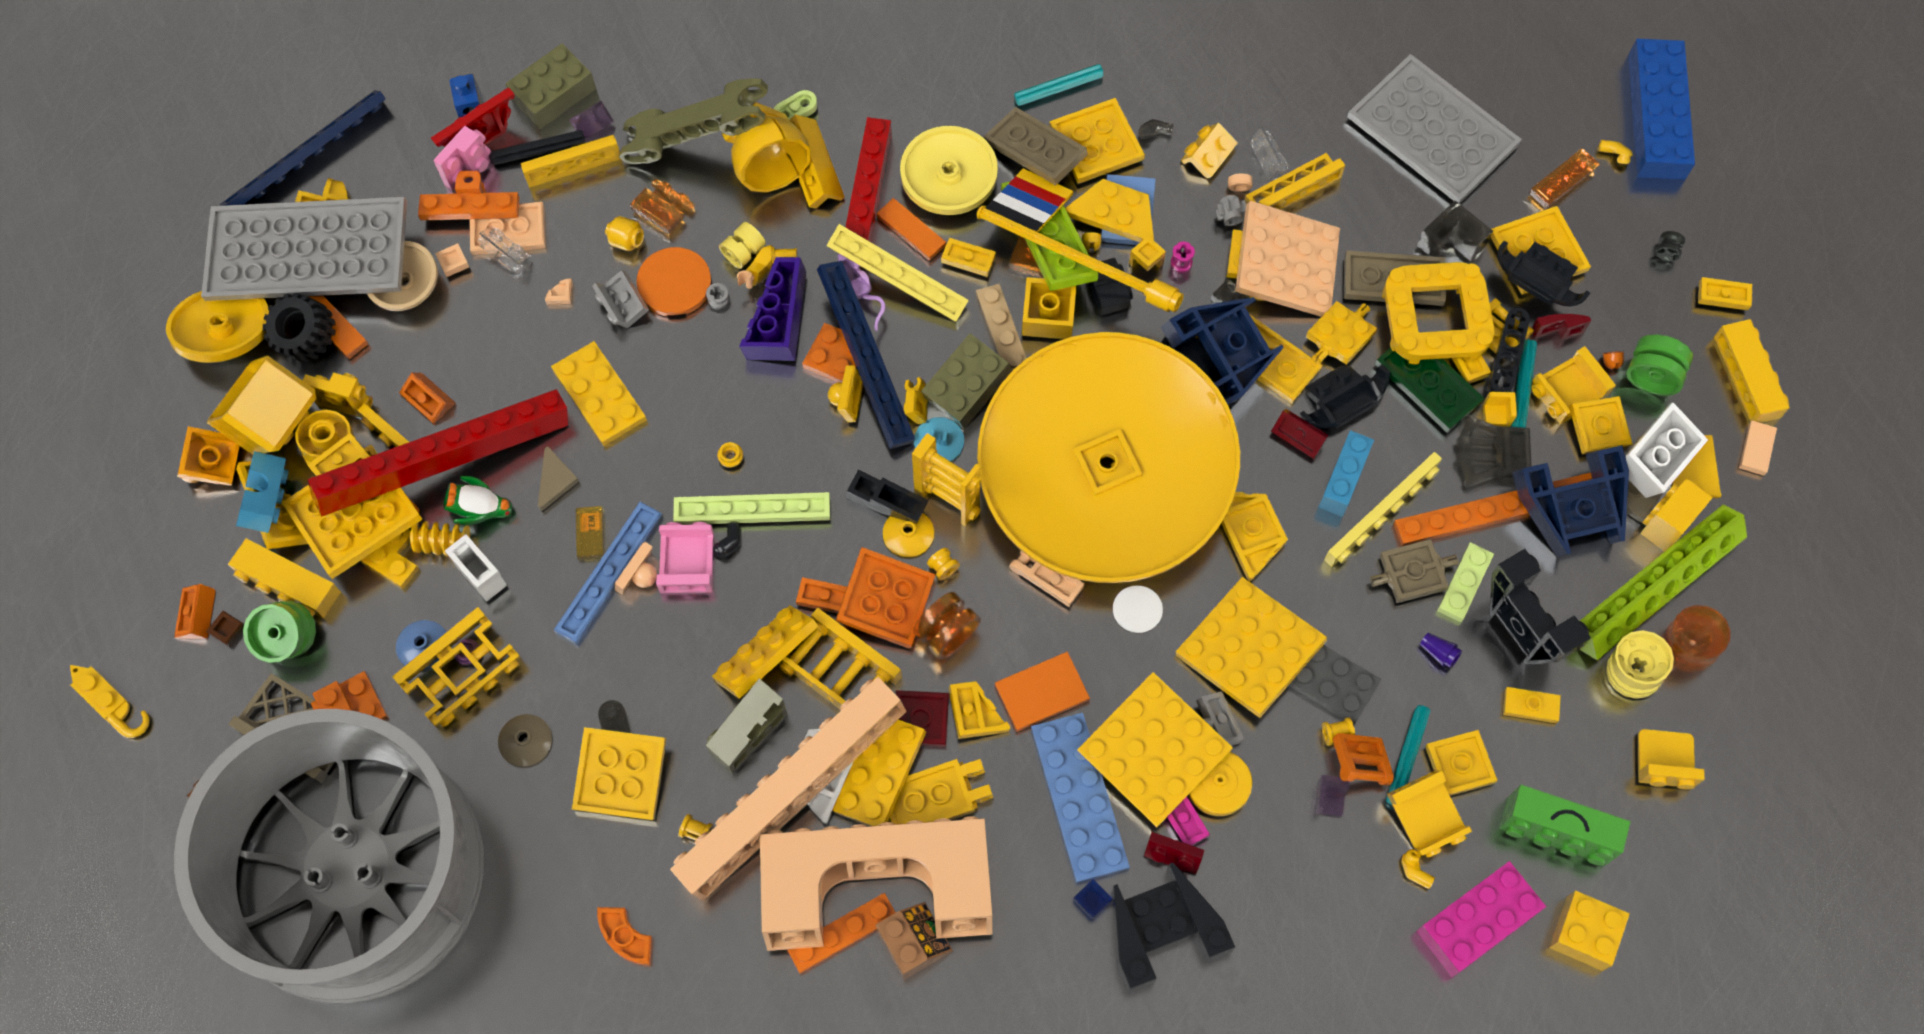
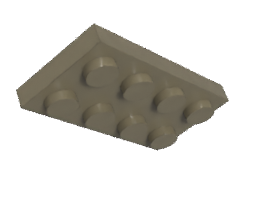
M1017 107L1011 110L983 136L992 148L1054 185L1060 182L1088 155L1086 147Z
M1346 250L1344 255V299L1385 302V298L1382 299V291L1393 269L1406 265L1445 263V257ZM1446 290L1412 292L1414 304L1444 306L1446 302Z

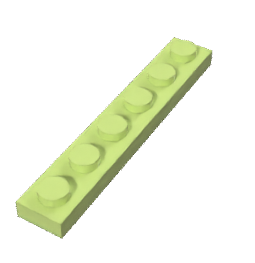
M829 492L674 497L673 522L682 525H692L694 522L728 524L733 522L759 523L830 520Z

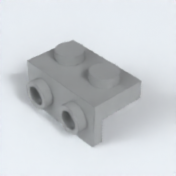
M623 270L619 271L604 285L597 282L592 285L596 292V299L606 308L608 312L606 314L607 318L614 325L618 324L629 328L649 311L629 275Z

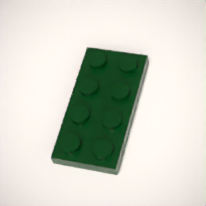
M1389 348L1376 359L1375 365L1377 367L1384 365L1390 371V379L1447 433L1481 405L1485 399L1443 358L1420 360L1419 364H1410L1409 360L1401 357L1396 351L1393 352Z

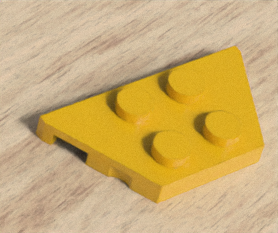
M1102 179L1065 208L1069 217L1074 220L1137 242H1141L1147 236L1154 240L1149 195Z
M1235 492L1230 508L1221 524L1246 578L1250 582L1280 551L1288 539L1266 494L1253 493L1249 495L1244 492Z

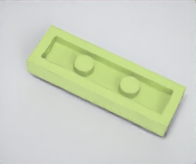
M1471 542L1469 543L1449 584V588L1440 603L1438 612L1458 622L1464 620L1494 553Z

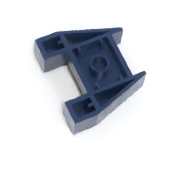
M1254 297L1191 307L1172 317L1160 327L1173 349L1198 336L1222 377L1214 382L1228 405L1241 398L1284 348L1281 344L1270 350L1246 310L1249 305L1256 301Z
M1622 445L1586 455L1592 479L1554 488L1548 463L1512 472L1519 499L1556 557L1571 554L1568 539L1605 530L1609 544L1625 541L1629 469Z

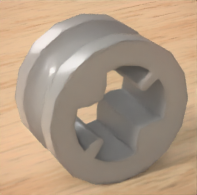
M714 283L707 288L706 296L710 306L713 308H723L729 303V293L725 285ZM716 292H721L720 299L714 298Z

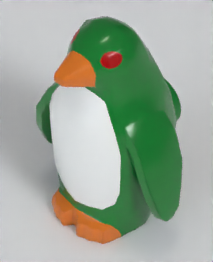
M461 476L460 479L470 485L450 483L447 488L443 503L444 510L465 517L454 519L456 524L473 525L494 518L508 517L512 513L513 505L511 501L493 493L488 485L480 479L471 476Z

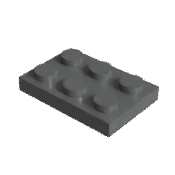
M1323 645L1288 686L1340 718L1350 717L1353 725H1355L1382 679Z

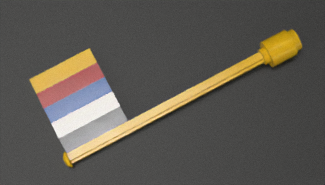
M1023 168L987 207L981 206L978 209L977 218L979 220H987L1143 292L1144 296H1146V302L1166 312H1176L1183 301L1184 294L1179 292V289L1158 279L1147 283L1038 233L1073 195V190L1059 184L1054 185L1033 172Z

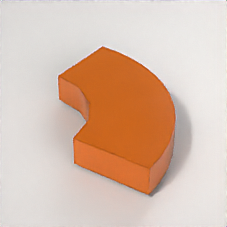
M597 907L599 927L609 946L618 955L630 962L651 966L652 936L640 934L632 928L628 921L626 908Z

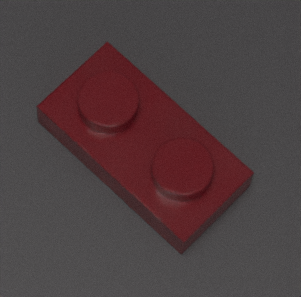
M1288 409L1282 411L1271 430L1272 433L1313 459L1318 455L1329 435Z
M1151 832L1144 856L1168 865L1174 863L1182 871L1197 874L1205 850Z

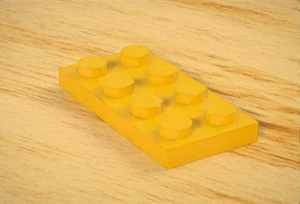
M595 341L551 366L554 374L603 447L647 421L645 414Z
M789 605L787 608L779 611L772 622L762 627L750 642L742 645L729 661L722 663L718 667L717 672L712 675V678L717 684L740 699L753 687L759 678L762 679L819 626L813 618Z
M897 720L854 760L832 811L835 814L869 827L888 822L926 735L925 729Z

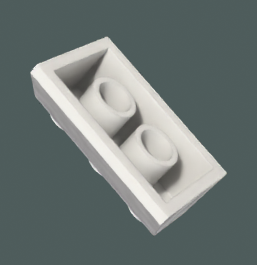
M1670 403L1627 453L1628 480L1645 498L1664 493L1708 439L1674 403Z

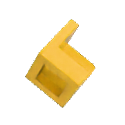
M1147 236L1131 250L1129 265L1134 267L1139 263L1147 271L1154 265L1160 268L1164 264L1166 251L1151 237Z
M1489 392L1482 404L1484 428H1510L1517 416L1515 393Z

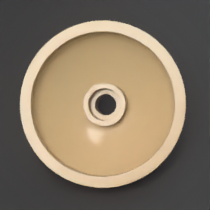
M405 241L401 292L367 293V295L376 305L390 311H404L418 306L429 297L437 282L438 268L434 257L422 245ZM405 281H409L408 284L403 285Z

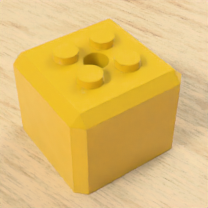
M265 356L250 362L206 423L252 455L254 451L260 453L279 451L283 444L286 445L294 436L293 430L305 416L309 415L308 409L316 400L315 389L271 357Z

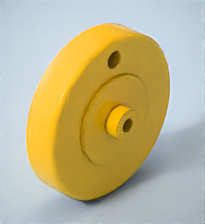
M1229 752L1188 796L1191 802L1206 814L1212 816L1231 815L1245 805L1251 794L1253 783L1251 772L1247 764L1239 756Z

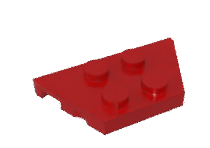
M509 87L485 103L478 105L465 116L456 119L454 123L432 136L431 140L437 147H446L459 131L466 126L473 131L475 129L480 131L486 138L483 144H489L506 133L507 120L511 114L508 104L509 100L514 99L515 94Z

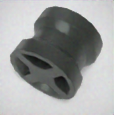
M1675 231L1663 232L1660 235L1659 241L1661 244L1656 249V255L1665 261L1679 260L1682 255L1681 248L1685 245V237Z

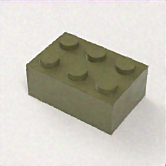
M563 43L505 83L506 87H509L515 94L512 101L540 130L596 90L592 73Z
M969 333L921 392L928 402L961 428L965 429L1012 372V369L1005 359Z

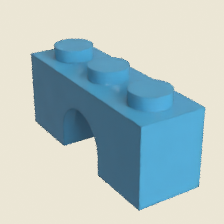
M1351 430L1349 431L1318 508L1343 517L1374 439Z
M254 451L245 487L253 488L260 492L244 491L236 526L269 533L271 523L277 524L280 508L275 506L276 503L281 504L285 490L280 488V484H286L289 470L284 469L286 458Z

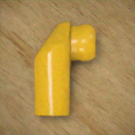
M1414 849L1408 850L1403 854L1401 861L1406 877L1430 889L1435 877L1421 870L1419 863L1421 856L1418 851Z

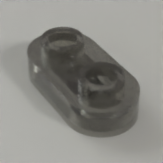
M609 700L600 706L598 717L602 730L632 733L626 710L620 702ZM609 710H616L614 716H607Z

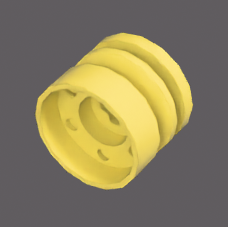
M1642 630L1629 633L1621 639L1607 661L1606 674L1609 683L1617 692L1626 697L1639 699L1652 695L1658 690L1673 669L1674 656L1672 649L1665 639L1653 632Z

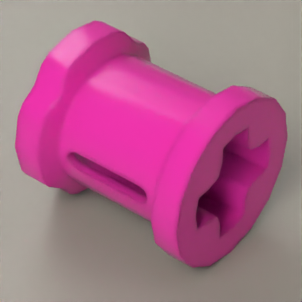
M1179 242L1173 247V256L1171 257L1170 264L1176 272L1185 273L1192 267L1195 250L1190 243Z

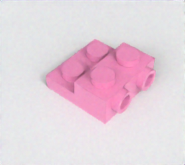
M464 126L433 160L444 185L452 191L455 188L456 177L460 171H478L481 173L489 165L491 150L483 144L486 138L480 131L476 129L473 131Z

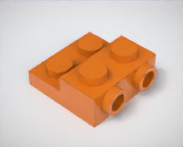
M365 671L342 683L335 681L312 693L315 701L311 702L313 710L342 709L372 715L382 720L388 718Z

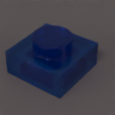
M1094 879L1073 898V901L1092 920L1113 900Z

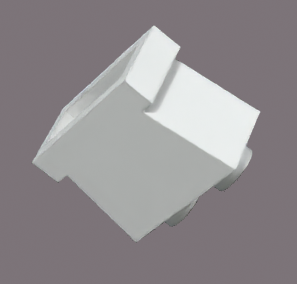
M466 534L445 550L455 567L486 602L507 586L499 571Z

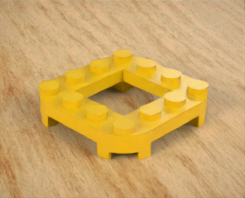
M1454 262L1406 265L1395 268L1390 272L1382 291V299L1385 298L1391 333L1390 347L1393 352L1396 351L1401 357L1409 360L1410 364H1419L1420 360L1458 357H1468V361H1473L1486 352L1494 338V324L1486 282L1480 272V268L1476 264ZM1456 289V294H1460L1466 330L1418 332L1412 292Z

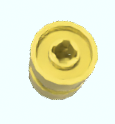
M743 222L733 232L734 236H728L719 245V249L724 257L739 269H742L752 259L751 254L756 255L766 245V241L760 232L747 222Z

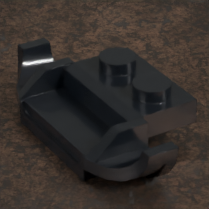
M1503 241L1499 246L1497 258L1501 268L1509 275L1508 280L1551 306L1553 303L1561 306H1577L1583 303L1590 295V292L1587 290L1581 294L1569 290L1573 284L1570 279L1578 267L1569 260L1553 253L1546 246L1534 242L1526 253L1521 251L1517 257L1508 251V243L1506 241Z
M1348 364L1339 366L1305 386L1306 394L1316 403L1317 410L1311 414L1302 411L1300 413L1301 418L1316 428L1334 426L1338 429L1378 405V400L1387 389L1390 371L1384 365H1380L1376 374L1370 378L1366 374L1361 376Z

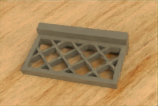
M270 673L240 716H234L228 725L245 735L269 721L300 712L290 713L288 700L301 698L304 710L300 711L313 710V708H309L308 703L311 704L315 700ZM275 682L281 686L282 697L269 699L268 690ZM287 690L293 694L287 695ZM283 702L285 714L271 718L270 705ZM264 706L266 719L253 721L249 718L255 708ZM335 762L318 766L305 772V774L322 784Z

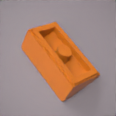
M411 372L399 392L432 423L440 420L456 403L423 373Z
M203 584L182 588L174 638H208L209 634L206 631L211 623L215 589Z

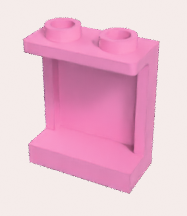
M669 522L666 525H660V568L656 580L659 592L712 593L714 531L712 525H708L705 522H694L692 525Z

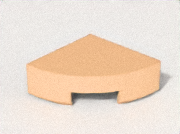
M572 279L561 280L559 284L549 290L545 297L546 304H571Z

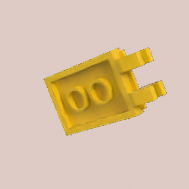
M958 759L908 775L890 815L891 822L895 825H900L913 820H919L923 823L934 822L941 818L953 820L975 812L974 809L978 808L977 803L994 799L989 784L972 790L968 779L985 773L981 759L965 764L963 762L959 763Z

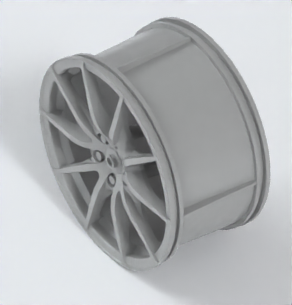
M315 709L285 715L253 729L230 745L208 767L192 791L180 819L174 850V874L181 905L190 924L201 940L222 960L240 971L267 980L280 989L301 998L333 1004L356 1003L389 995L412 984L432 970L456 945L466 930L480 897L484 876V846L476 815L468 799L458 785L434 764L429 755L415 740L399 728L372 715L342 709ZM347 760H376L402 768V775L383 803L366 818L361 820L355 819ZM331 762H337L340 786L333 824L325 828L297 808L279 789L311 769ZM414 774L432 789L437 803L439 820L412 830L382 835L381 832ZM273 795L278 797L299 821L307 838V845L304 849L287 854H263L241 850L244 838L253 820ZM440 831L439 853L433 875L418 873L398 864L396 856L401 850L415 845ZM238 859L275 864L301 872V878L271 905L252 916L245 918L242 916L236 888ZM391 883L428 885L422 899L407 920L386 891V886ZM304 900H310L312 903V913L309 929L294 960L286 967L272 958L258 944L248 928ZM372 908L391 918L400 927L378 946L364 953L362 916L367 909ZM339 912L354 958L333 966L300 970L334 913Z

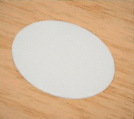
M1136 585L1123 589L1116 596L1113 603V614L1116 621L1121 627L1130 632L1142 633L1153 629L1161 620L1163 606L1159 596L1153 590L1144 586Z

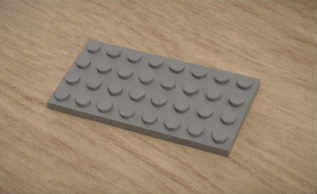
M405 197L211 206L201 297L205 301L278 298L284 297L286 294L293 295V293L306 296L401 292L407 200Z

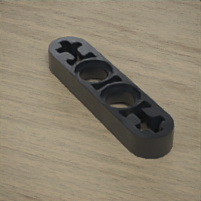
M1516 307L1511 309L1504 320L1488 384L1489 392H1511L1514 387L1530 322L1528 312L1522 308ZM1515 317H1519L1520 324L1517 327V330L1513 329L1515 324ZM1507 337L1515 338L1518 341V346H1508L1505 339ZM1500 360H1510L1513 367L1511 369L1503 368L1500 365ZM1501 376L1505 377L1503 382V390L1498 389V382L1500 381Z

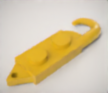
M70 665L73 682L70 686L122 736L136 738L146 732L150 723L149 715L146 711H141L143 717L142 724L138 728H130L123 721L130 711L129 702L92 666L85 668Z

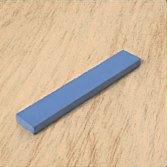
M642 502L638 503L554 628L555 633L578 645L614 591L616 580L642 543L648 540L662 519L663 515L661 512Z

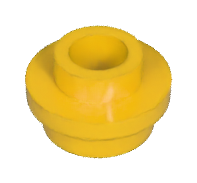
M725 443L718 450V460L725 467H735L743 460L742 448L736 443ZM730 453L735 454L734 458H726V456Z

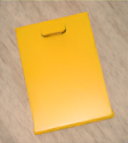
M1704 435L1708 441L1672 482V486L1675 483L1680 486L1687 478L1711 497L1721 498L1722 494L1720 492L1713 436Z

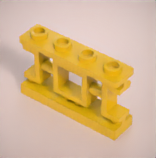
M479 607L474 609L392 676L407 695L417 687H420L435 706L424 715L436 728L440 725L443 728L456 718L455 712L461 707L464 710L469 708L477 701L475 696L483 689L485 692H488L498 683L497 678L505 672L508 675L520 665L517 661L521 657L510 644L498 652L484 636L483 633L490 629L493 624ZM481 623V626L474 631L476 636L482 641L480 646L471 653L462 643H459L453 649L451 648ZM490 651L499 662L507 655L509 656L508 659L481 681L479 680L486 673V670L478 662L484 655ZM462 652L477 671L456 688L441 668ZM437 658L439 659L431 667L440 678L427 688L419 678H416L410 684L408 683ZM448 686L456 696L464 690L467 691L445 711L436 716V713L444 707L435 696Z

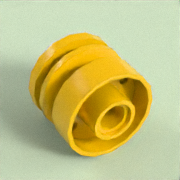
M331 410L315 411L305 416L298 424L295 432L296 444L307 465L347 434L351 433L354 438L355 436L345 416Z

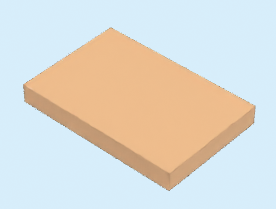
M543 202L519 204L518 218L470 219V252L472 255L546 248Z

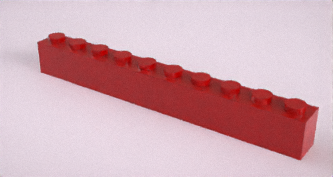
M555 389L307 479L312 499L321 517L566 427L568 426L567 406L558 390Z

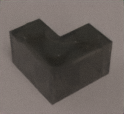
M1455 200L1423 230L1417 246L1433 257H1440L1448 248L1453 246L1471 261L1486 247L1493 230Z

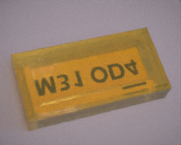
M602 506L576 508V549L578 560L602 558L604 555Z

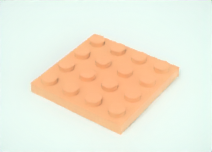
M1249 201L1245 210L1235 292L1322 317L1332 307L1340 228Z

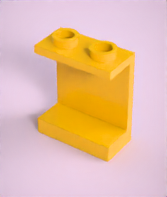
M1434 770L1387 793L1414 850L1418 851L1421 856H1434L1442 851V846L1448 843L1456 845L1466 840L1465 835L1472 832L1470 826L1464 825L1443 783L1447 780L1441 770Z

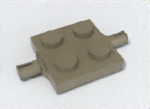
M1430 539L1381 552L1380 558L1384 567V573L1370 576V582H1372V587L1388 583L1393 591L1396 602L1400 603L1446 591L1449 585L1444 575L1445 568L1457 566L1459 561L1456 559V554L1441 558L1435 551Z

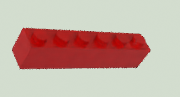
M867 117L845 228L872 242L876 213L878 211L892 139L891 120Z

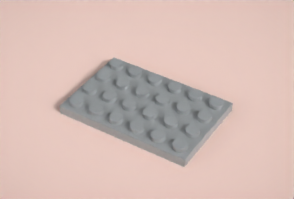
M1411 54L1356 104L1347 116L1457 204L1461 203L1522 141L1520 137Z

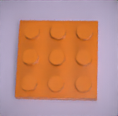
M861 547L835 621L910 649L936 574Z

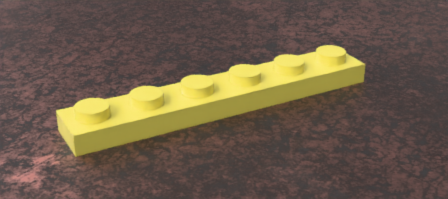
M840 224L826 245L828 248L954 322L958 320L969 301Z
M1433 452L1328 551L1324 561L1331 567L1338 561L1341 564L1346 561L1352 554L1350 550L1355 545L1358 547L1363 545L1370 537L1368 533L1373 528L1376 530L1380 529L1387 521L1386 516L1391 511L1394 514L1398 512L1405 504L1403 500L1408 495L1411 497L1415 496L1423 487L1421 483L1426 478L1430 481L1440 471L1438 465L1442 458Z

